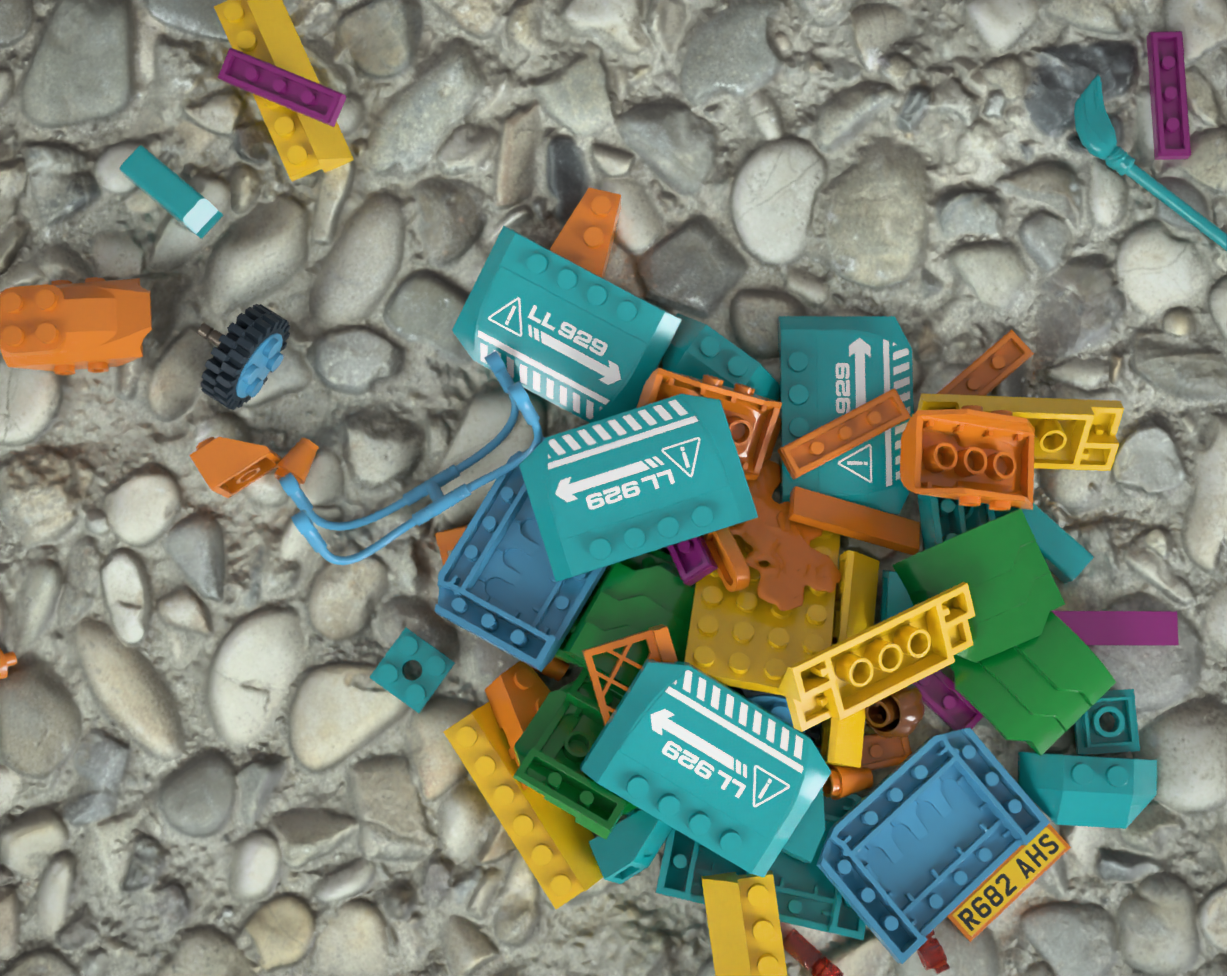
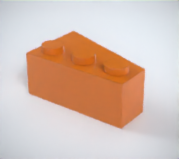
M588 188L549 250L604 278L621 210V194Z
M521 660L499 675L485 689L499 729L504 730L510 745L508 749L512 760L515 759L518 768L520 765L514 751V745L534 718L549 692H551L534 669ZM521 783L523 790H526L528 786Z

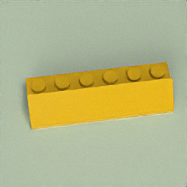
M227 0L214 6L233 49L320 84L282 0ZM253 94L292 182L320 169H323L324 173L354 160L337 122L334 127H331Z
M925 393L920 395L917 410L961 409L962 406L978 405L983 407L984 412L991 413L995 410L1012 411L1015 417L1027 418L1035 429L1034 468L1111 471L1119 446L1116 433L1124 411L1121 401Z
M850 550L839 555L838 570L841 572L842 578L836 586L831 646L874 626L880 561ZM865 708L842 720L830 717L822 721V728H820L822 729L820 754L827 765L861 768Z
M962 582L789 666L777 692L786 697L794 728L803 732L830 717L842 720L954 663L955 654L974 645L968 619L974 617L975 612L968 583Z
M489 702L443 731L555 909H558L583 891H587L603 878L589 844V841L595 838L592 831L576 823V817L545 800L544 795L530 787L523 790L520 781L513 778L518 766L515 759L512 760L508 752L510 745L504 730L499 729Z
M768 871L764 878L753 874L737 875L736 872L701 876L715 976H787L773 872Z

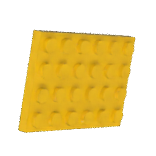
M823 530L822 536L811 540L809 546L822 554L828 555L838 568L840 534ZM738 534L733 535L745 558L753 551L752 546ZM767 560L758 562L762 567H767L770 564ZM749 566L750 584L746 589L736 592L728 591L717 570H714L695 584L684 662L690 663L726 686L785 696L777 691L787 668L831 646L836 588L833 592L829 593L827 591L815 590L806 585L804 587L803 605L781 611L776 604L768 603L766 600L759 598L757 588L761 577L758 570Z

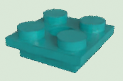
M405 627L369 678L417 713H420L453 668L455 662ZM412 660L418 661L422 666V674L416 680H409L404 673L405 665Z
M1134 689L1108 690L1074 723L1077 755L1140 751ZM1105 712L1110 713L1114 718V726L1108 732L1104 731L1099 724V719Z

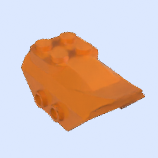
M98 277L86 278L84 280L85 283L55 280L51 282V285L43 284L7 288L0 293V349L7 366L12 368L54 371L56 375H73L75 370L88 369L89 372L93 373L108 372L109 367L122 366L143 357L142 342L152 330L151 291L140 286V278L105 281V279Z
M661 368L653 371L643 386L637 408L679 394L719 399L746 480H758L762 464L771 458L780 431L781 419L779 418V412L783 402L755 395L754 388L735 383L734 388L722 386L724 380L706 374L703 375L701 380Z
M978 405L962 406L961 409L917 410L909 419L905 430L902 432L900 454L901 481L904 487L914 494L957 499L961 506L972 507L986 503L989 504L990 510L1004 511L1010 510L1011 507L1033 510L1035 429L1027 418L1015 417L1012 411L995 410L991 413L984 412L983 407Z

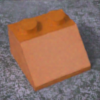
M210 437L203 440L196 446L197 451L189 455L209 488L226 498L233 496L275 469V465L282 459L281 456L267 446L224 437H217L216 439Z

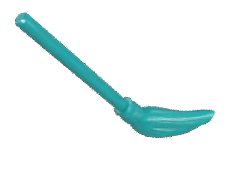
M1097 74L1075 102V127L1082 145L1093 156L1105 160V164L1109 168L1115 170L1121 176L1126 174L1227 251V234L1134 164L1135 159L1128 155L1120 146H1116L1115 129L1105 109L1101 77Z

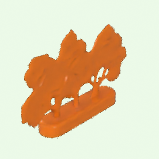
M768 459L762 464L758 480H746L758 518L740 523L738 526L727 527L705 534L703 538L718 567L716 570L728 591L736 592L744 590L749 586L751 579L750 566L758 570L761 577L757 588L759 598L766 600L768 603L776 604L781 611H786L803 605L804 587L806 585L818 591L831 593L835 590L836 583H840L842 576L828 555L822 554L809 546L811 540L822 536L823 530L789 520L790 502L786 501L779 504L773 500L772 494L781 482L780 466ZM735 534L741 536L744 541L752 546L753 551L745 558L733 537ZM767 560L770 564L767 567H762L758 562Z

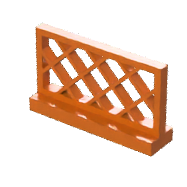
M660 624L648 628L649 630L582 650L604 726L610 718L609 711L613 713L615 710L606 705L604 698L611 683L625 691L629 688L614 680L622 662L625 661L638 669L642 668V665L626 657L633 643L646 639L650 652L647 659L671 663L678 661L667 626ZM625 646L621 654L613 651V649ZM608 652L618 657L609 677L596 670L592 656ZM598 676L606 680L603 688H601Z

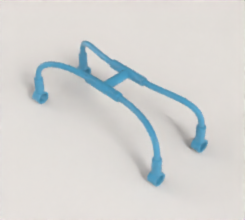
M497 351L484 358L505 393H508L511 400V413L506 425L493 440L460 464L456 466L453 464L446 468V470L402 495L403 498L356 520L331 522L321 518L313 511V505L291 472L279 479L284 491L300 510V512L291 516V519L316 553H320L324 559L336 565H348L359 562L379 551L412 527L424 524L471 495L472 491L519 467V464L542 443L543 434L539 423L540 417L520 381L514 384ZM520 410L527 424L533 428L534 439L531 446L511 462L467 485L464 483L444 495L441 490L442 486L459 477L462 471L488 455L509 435L516 424ZM427 495L432 500V503L427 505V507L412 514L411 519L395 528L383 538L364 550L349 556L332 554L326 548V542L313 524L314 522L318 526L329 530H351L382 519L406 505L411 506V504L416 503Z

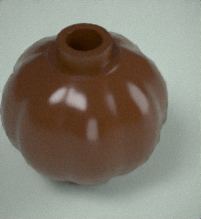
M914 684L865 708V724L872 728L876 734L885 738H902L910 735L924 716L922 694L920 689Z

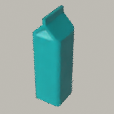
M142 145L137 147L120 166V171L127 179L200 239H203L224 216L205 197Z
M1033 503V510L1022 509L1050 571L1064 584L1072 582L1094 556L1036 504ZM1011 507L1010 510L1004 511L994 510L995 519L1020 508Z

